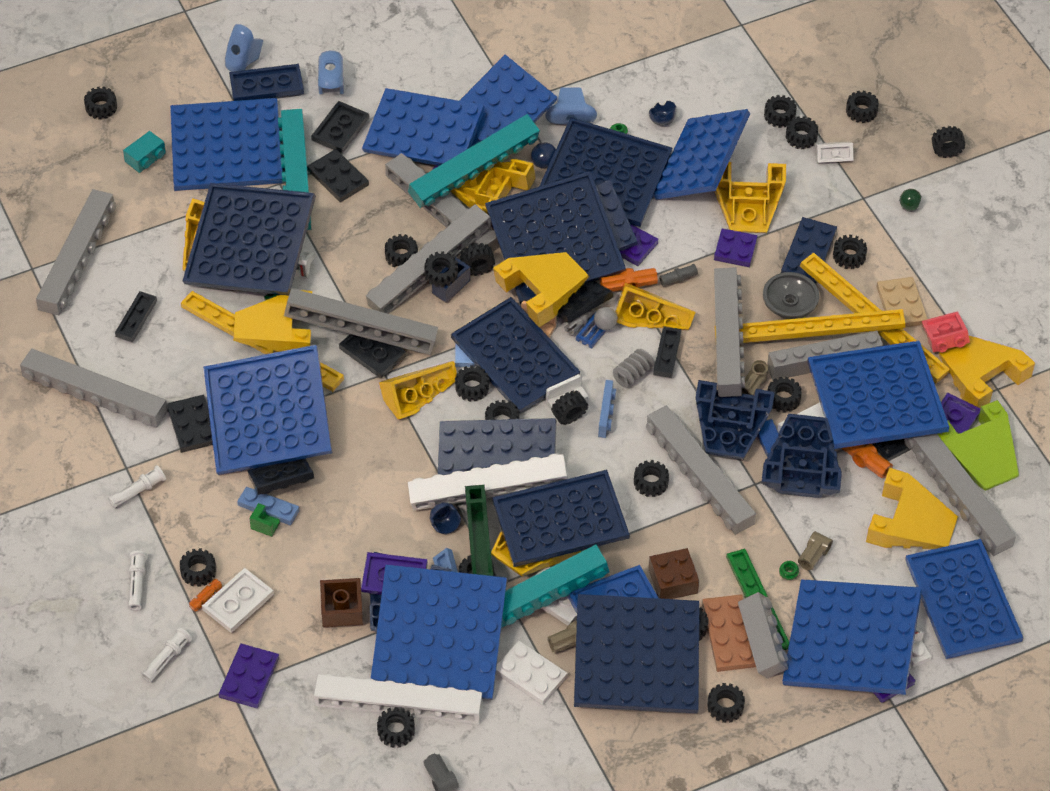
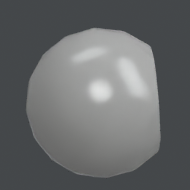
M602 307L594 315L595 325L602 330L614 328L618 320L616 312L610 307Z

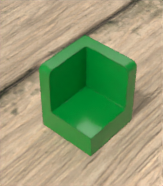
M260 503L257 504L249 518L252 530L270 537L273 536L280 524L279 519L266 515V506Z

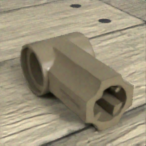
M757 360L752 363L751 370L745 377V388H741L742 394L755 395V390L759 389L761 384L766 382L768 365L765 361Z
M814 531L808 540L807 547L799 557L798 563L807 571L813 570L821 557L828 553L833 540Z
M577 621L570 623L565 630L548 636V643L552 652L556 654L576 646Z

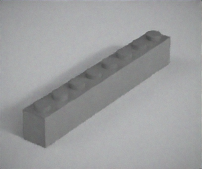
M402 153L385 164L386 176L409 196V184L426 174L422 168L416 166L410 158H407ZM450 193L445 197L440 196L435 199V202L430 206L425 205L423 207L446 228L453 220H457L463 215L467 209L459 199H455ZM489 229L474 242L478 245L480 243L487 244L491 247L492 252L499 248L495 232L492 229Z
M92 189L36 298L39 311L59 316L62 309L66 308L69 295L73 294L76 281L80 280L81 272L87 266L88 258L94 252L97 240L101 239L104 226L108 225L110 214L115 211L116 202H114L113 194Z
M476 204L466 209L463 215L457 220H453L445 230L440 231L420 251L411 255L408 261L398 266L390 276L385 277L378 286L372 288L366 295L368 306L373 310L389 314L427 282L424 265L429 255H435V252L441 254V251H444V254L448 252L456 258L461 251H464L465 247L468 248L469 245L474 243L492 227L490 216ZM436 266L433 270L438 273L445 266Z
M737 267L714 268L718 396H742L741 388H745V376H741V373H745L744 361L740 362V358H744V348L740 347V344L743 343V332H739V329H743L742 317L739 318V314H742V303H738V300H742L741 289H738V286H741V275H737Z
M291 288L284 313L285 317L428 355L432 353L438 330L436 326Z
M32 348L20 364L22 376L27 380L39 382L45 387H52L61 393L70 394L79 400L83 399L91 402L93 405L101 406L113 413L122 414L128 419H135L146 426L157 428L168 412L166 399Z
M666 405L647 415L646 428L648 432L656 437L660 447L665 448L670 459L675 461L680 471L690 479L692 486L701 492L704 501L710 503L714 513L723 519L727 529H731L736 535L755 525L756 513L669 407Z
M937 434L905 438L906 446L915 453L918 462L922 463L928 475L934 478L939 489L949 498L951 505L960 512L961 518L967 521L974 535L982 540L985 549L995 556L1013 547L1016 535Z

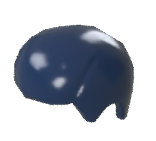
M668 100L664 105H660L659 102L656 103L654 108L649 110L650 119L658 125H668L672 123L676 116V105Z
M547 142L537 144L532 149L531 161L536 167L541 169L548 168L556 148Z
M442 502L430 511V523L436 532L449 534L459 527L461 516L453 504Z

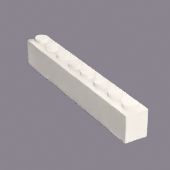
M551 454L545 458L533 457L528 461H512L506 465L494 464L489 468H473L471 471L466 472L455 471L444 476L438 474L427 479L416 478L408 482L411 506L416 511L433 508L442 502L451 504L466 502L465 486L485 484L486 498L565 480L568 479L564 455Z
M318 674L314 701L315 706L372 713H382L383 711L387 713L388 708L394 711V707H398V711L404 708L405 713L409 711L413 717L479 724L482 692L457 690L452 687L438 688L433 685L420 686L413 683L402 684L393 681H375L369 678L356 679L351 676L337 677L331 674Z

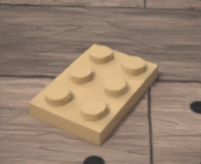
M913 277L877 281L876 287L884 311L903 309L905 327L922 325L923 320H927Z

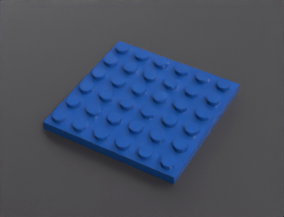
M277 98L170 105L174 191L209 189L210 183L238 186L283 183Z
M920 341L808 357L809 369L824 417L828 418L834 449L949 432V425Z
M317 345L203 366L215 466L218 475L333 453Z
M386 565L371 679L383 682L393 681L402 684L413 683L420 686L433 685L438 688L452 687L457 690L466 691L475 690L482 692V699L493 700L507 578Z
M801 579L787 653L788 661L786 662L788 669L784 671L783 685L906 695L922 593L921 587Z

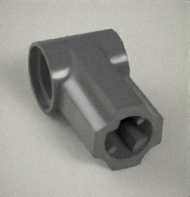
M431 754L423 761L432 779L435 791H454L459 788L455 774L448 770L440 754Z

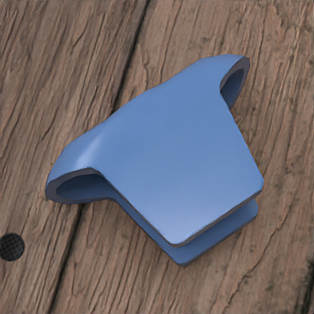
M236 24L233 27L227 45L225 67L231 72L245 70L249 64L259 59L263 40L260 38L254 39L249 28Z
M332 50L322 52L318 60L319 94H323V88L333 89L339 87L340 94H344L342 55L340 52ZM328 64L335 65V69L327 70L325 66Z
M580 87L560 88L557 104L551 106L546 111L545 117L548 122L553 124L567 125L570 117L592 123L597 117V112L595 108L585 103Z

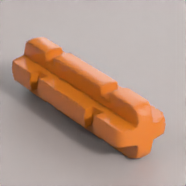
M214 579L209 583L210 586L207 585L196 596L197 598H193L189 602V607L193 611H198L202 607L201 605L205 604L215 595L214 592L217 593L222 588V583L219 580Z

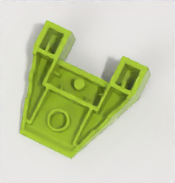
M998 400L981 406L978 418L981 425L957 434L947 420L949 432L937 433L971 479L985 491L1019 477L1008 414Z

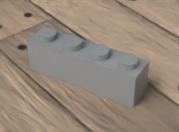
M757 592L739 601V609L758 673L768 679L787 670L786 661H788V657L782 649L781 643H783V640L777 632V620L772 614L770 599Z

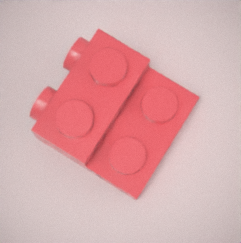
M958 311L922 321V327L933 353L937 351L945 352L948 348L963 347L965 344L970 343L968 330Z

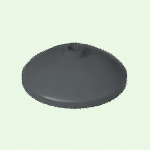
M784 272L771 277L766 282L763 289V300L767 308L774 314L784 318L795 319L807 316L815 310L819 302V291L816 284L810 278L799 273Z

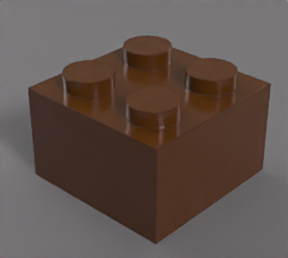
M688 548L649 556L648 570L658 598L676 599L698 594L699 578Z
M361 579L320 580L322 627L363 625Z

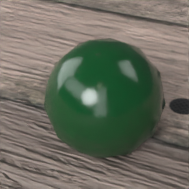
M909 188L900 195L899 202L904 210L912 212L917 210L922 196L916 189Z

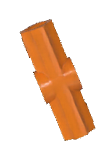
M626 268V271L601 278L600 285L612 292L622 290L625 283L638 288L658 284L657 272L654 268L638 271Z
M872 444L841 448L852 456L857 466L861 468L866 466L880 478H886L889 468H893L890 462L878 454L877 449Z

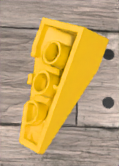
M627 283L624 284L615 309L618 317L617 323L628 327L663 328L665 326L689 330L696 313L691 309Z
M454 361L379 382L383 401L397 419L416 414L425 404L430 403L436 395L455 383L457 371Z

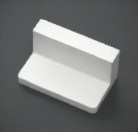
M852 142L814 143L818 163L854 161Z
M578 374L546 389V403L550 409L556 403L555 401L560 399V396H564L565 393H570L573 390L574 392L576 390L580 392L586 402L589 401V396L581 386V376Z

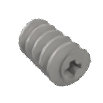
M636 349L634 353L630 354L629 357L613 369V376L617 383L624 388H628V384L632 385L634 380H638L640 376L645 374V371H649L650 367L655 365V361L647 351Z

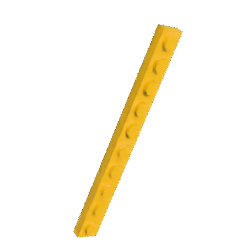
M812 253L801 262L800 267L853 313L882 311L815 253ZM903 328L878 331V334L890 345L917 341ZM922 346L933 381L938 383L949 374L950 369Z
M191 291L181 302V308L234 337L235 314L194 291ZM257 345V347H253L264 354L272 353L262 346ZM320 362L323 387L334 392L344 380V375Z
M903 309L743 323V329H739V332H743V343L902 329L905 328Z

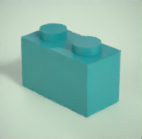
M148 131L123 150L125 163L138 173L142 172L166 154L165 142L151 131Z

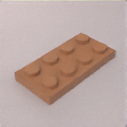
M742 594L702 599L703 611L707 613L709 620L708 634L717 672L756 667L738 602L743 600Z

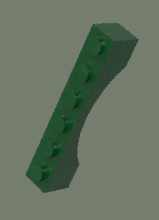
M485 484L465 486L472 574L493 576Z

